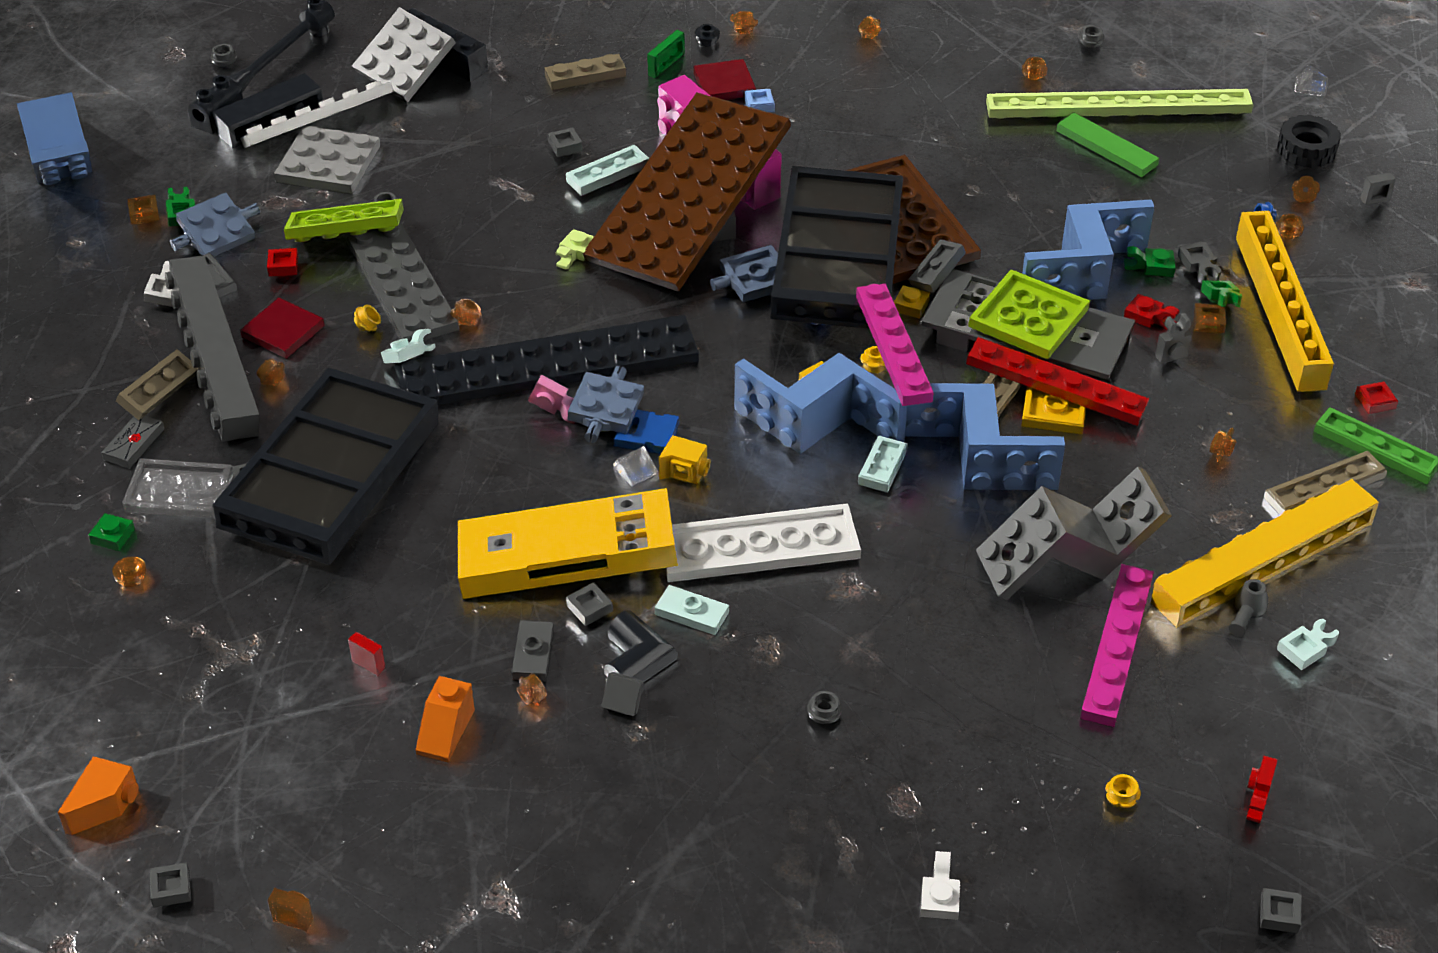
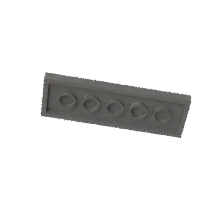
M401 221L391 231L380 232L378 229H371L361 235H347L348 245L399 339L407 338L408 342H410L413 334L419 329L431 330V333L424 336L423 341L459 330L456 316Z

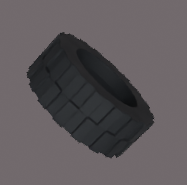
M1313 115L1290 117L1281 126L1277 144L1278 152L1285 160L1290 161L1292 164L1310 168L1322 167L1325 164H1330L1333 159L1335 160L1341 132L1337 129L1336 125L1332 124L1329 120L1323 119V117ZM1307 138L1315 140L1319 143L1311 144L1300 141L1299 139Z

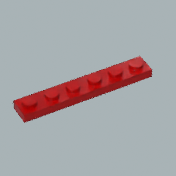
M980 337L977 338L967 356V365L1136 426L1139 425L1148 405L1149 398Z

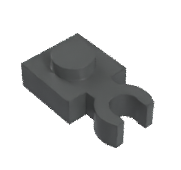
M1206 242L1179 246L1177 256L1189 273L1198 272L1197 279L1201 284L1202 280H1207V275L1212 276L1215 281L1220 280L1221 269L1216 265L1217 258Z
M1185 313L1181 314L1180 320L1177 323L1174 322L1171 316L1165 320V327L1168 331L1159 334L1155 355L1161 364L1188 356L1192 334L1188 331L1191 321Z

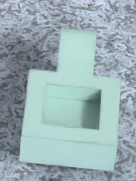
M417 330L410 342L405 338L390 343L391 348L381 352L384 363H401L426 351L435 349V344L425 345L423 341L424 336L431 333V330Z

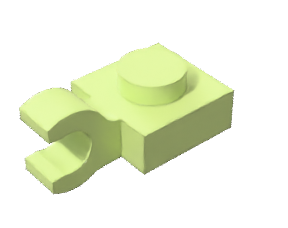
M573 229L559 244L556 255L561 256V259L557 262L556 266L567 270L576 259L585 261L583 254L594 236Z

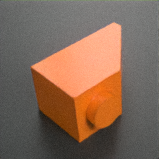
M443 676L438 677L425 702L415 750L417 755L449 763L475 710L471 683Z
M92 757L58 811L65 834L74 835L122 816L129 803H133L139 790L132 766Z

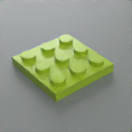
M1011 269L969 317L968 327L1049 359L1089 310L1090 300Z

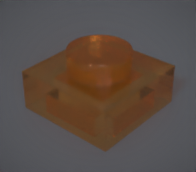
M156 195L127 199L131 224L160 220Z
M1195 303V331L1225 333V307L1214 304Z
M274 888L268 898L273 921L307 932L313 921L309 898H306L297 891L287 892Z

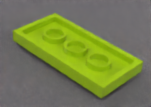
M402 199L291 212L284 227L285 239L305 242L315 236L330 239L339 236V233L350 232L351 235H361L371 229H378L380 232L391 231L395 229V226L399 225L404 210Z

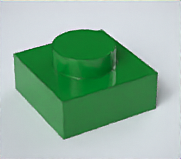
M104 513L88 534L90 543L120 551L134 532L135 526L133 520Z

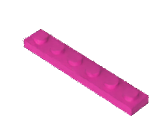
M870 284L857 287V300L902 406L932 403L934 392L886 284Z
M1121 564L1080 719L1111 727L1115 726L1154 571Z

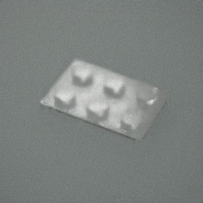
M140 458L122 502L124 512L214 518L212 504L231 483L233 477L232 465Z

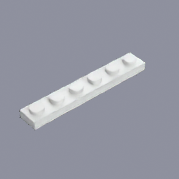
M380 80L365 85L366 91L358 93L356 88L343 93L344 99L335 102L332 97L319 102L320 108L311 111L310 106L295 111L296 117L287 120L286 115L271 120L272 126L263 129L261 124L246 130L248 135L240 139L244 148L385 96L394 92L391 82L382 84Z

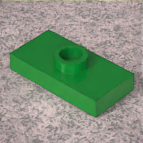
M674 31L647 54L648 76L658 77L685 54L684 32Z

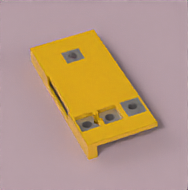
M667 488L458 521V581L463 599L678 566ZM601 559H606L608 567L531 579L528 571Z

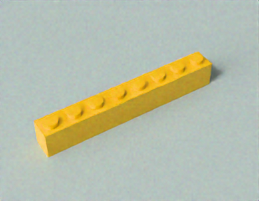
M1270 211L1241 212L1236 240L1297 392L1327 390L1334 362Z
M1353 479L1341 485H1334L1327 492L1317 497L1309 498L1304 504L1292 510L1284 511L1279 517L1269 522L1261 523L1256 529L1244 535H1237L1229 543L1219 548H1212L1207 554L1194 561H1187L1182 567L1169 574L1164 573L1160 575L1153 585L1151 604L1177 628L1234 598L1237 591L1246 581L1256 579L1264 582L1372 525L1379 502Z

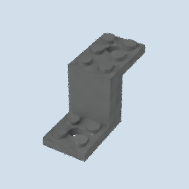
M1137 466L1093 509L1041 486L976 551L998 597L1008 600L1051 558L1104 580L1172 515L1147 471ZM1133 506H1135L1133 511L1134 515L1130 519H1128V513ZM1015 548L1014 558L1010 560L1011 552Z

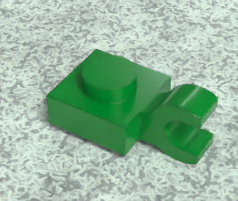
M1127 247V257L1134 258H1124L1125 269H1144L1145 275L1174 277L1176 267L1173 250L1145 248L1143 253L1138 247Z

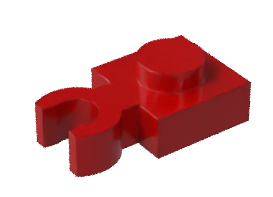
M1264 755L1260 769L1252 768L1247 788L1254 791L1246 819L1257 823L1261 822L1278 759Z

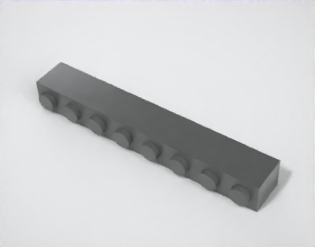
M205 256L169 260V272H165L166 287L168 290L172 289L171 300L173 308L179 309L177 311L178 323L180 328H185L184 341L186 348L191 347L192 349L190 350L193 368L198 367L197 380L199 388H205L204 402L206 409L212 410L210 417L213 430L219 431L222 442L259 436V412Z

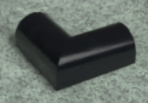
M625 610L621 612L611 622L608 638L620 647L624 653L605 665L604 673L607 677L609 673L614 672L645 682L678 659L677 650L632 611Z

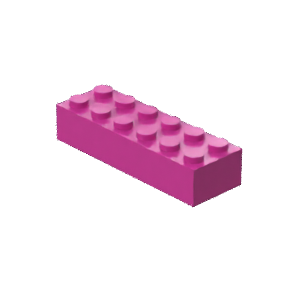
M686 75L658 86V127L664 135H667L696 92L710 96ZM775 149L741 199V201L747 203L754 210L781 198L782 154L777 149Z

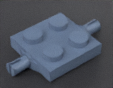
M226 192L176 213V221L183 229L184 235L170 240L171 247L174 251H177L187 245H191L198 250L201 256L211 253L213 257L255 239V231L249 225L247 219L259 215L260 209L256 203L240 209L233 203Z
M772 245L720 259V269L725 276L710 279L713 291L729 286L735 290L742 302L772 294L778 253ZM792 256L785 258L781 287L795 288L796 278L790 269L803 266V257Z
M616 366L612 377L586 372L570 405L568 420L582 423L589 427L584 436L588 442L592 438V443H595L600 431H615L627 434L644 395V385L623 381L627 374V370L623 366L621 370L620 366Z

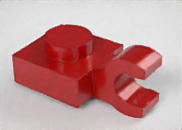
M1137 294L1124 310V317L1135 320V323L1148 328L1153 324H1157L1165 330H1168L1165 327L1166 318L1171 316L1174 319L1179 314L1178 308L1174 306H1166L1164 308V303L1141 294Z

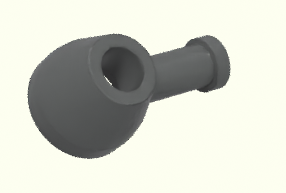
M1250 579L1246 581L1235 595L1234 606L1238 614L1229 626V631L1233 635L1243 636L1247 630L1246 626L1250 618L1259 617L1267 611L1268 594L1265 584L1260 580Z

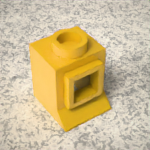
M672 435L659 456V480L672 477L698 484L701 477H706L710 469L711 460L707 458V445Z

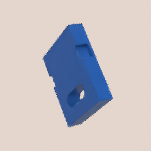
M637 410L627 434L616 433L614 446L661 454L672 435H676L679 426V416L669 414L661 416L655 415V412ZM638 425L636 432L629 434L631 426Z

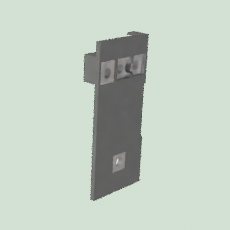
M955 269L946 277L921 320L922 326L937 330L936 343L967 352L971 343L980 337L1035 358L1104 379H1109L1125 343L1129 345L1135 325V320L1089 307V310L1051 357L1045 359L968 327L969 317L1000 282ZM1081 337H1086V338H1088L1089 340H1086V341H1085V340H1081L1080 338H1081Z

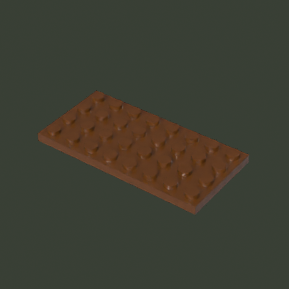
M696 92L586 247V251L583 254L585 261L679 291L790 129V119Z

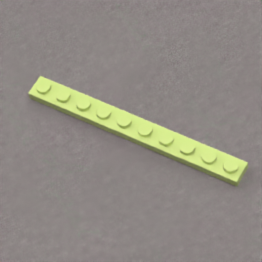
M1248 89L987 94L986 98L989 118L998 119L1014 117H1067L1074 112L1082 117L1252 113L1253 102Z

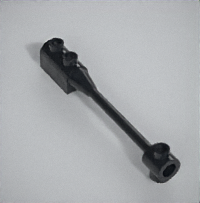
M307 0L308 7L299 15L300 24L248 68L228 77L225 75L215 76L212 79L213 86L210 89L198 90L196 92L197 99L188 107L191 127L214 134L216 128L212 112L242 100V93L253 77L307 31L314 37L327 35L329 33L328 24L335 17L332 6L325 0Z

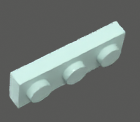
M632 145L567 172L566 182L582 196L641 171L649 157L636 145Z

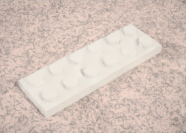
M848 503L672 524L678 566L666 567L665 572L667 582L861 559V548Z

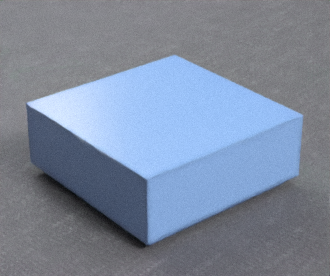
M771 89L745 91V102L748 107L766 112H775V103Z

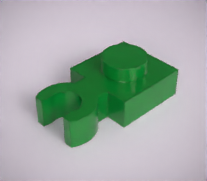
M183 187L182 194H175L173 188H168L166 212L169 226H180L176 221V213L195 206L194 199H189L188 187Z
M1202 280L1201 292L1210 302L1221 307H1226L1227 303L1233 304L1236 307L1241 306L1242 294L1240 289L1231 281Z

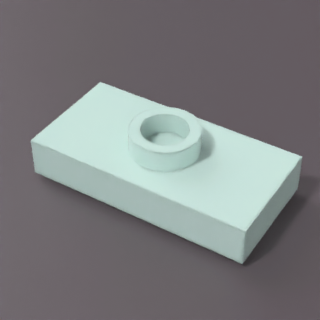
M878 436L858 476V485L888 493L907 453L908 443Z
M668 585L655 606L656 616L712 635L717 634L729 613L728 604Z

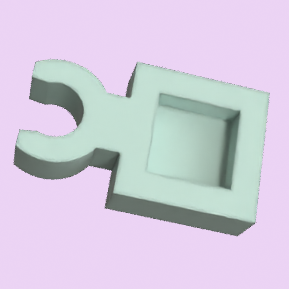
M1319 619L1314 623L1311 631L1302 625L1279 640L1277 650L1299 669L1303 670L1326 654L1327 647L1336 643L1339 631L1336 629L1331 633L1323 632L1326 620Z

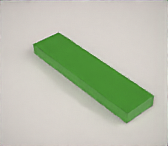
M1075 112L1057 124V132L1140 177H1143L1158 166L1159 157Z
M1331 407L1327 409L1315 424L1313 432L1358 453L1369 451L1380 463L1427 485L1438 471L1437 456Z

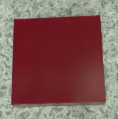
M744 59L693 66L698 86L712 97L723 100L745 98V91L756 90Z
M278 297L242 327L240 332L242 338L287 359L322 329L325 324L324 318Z

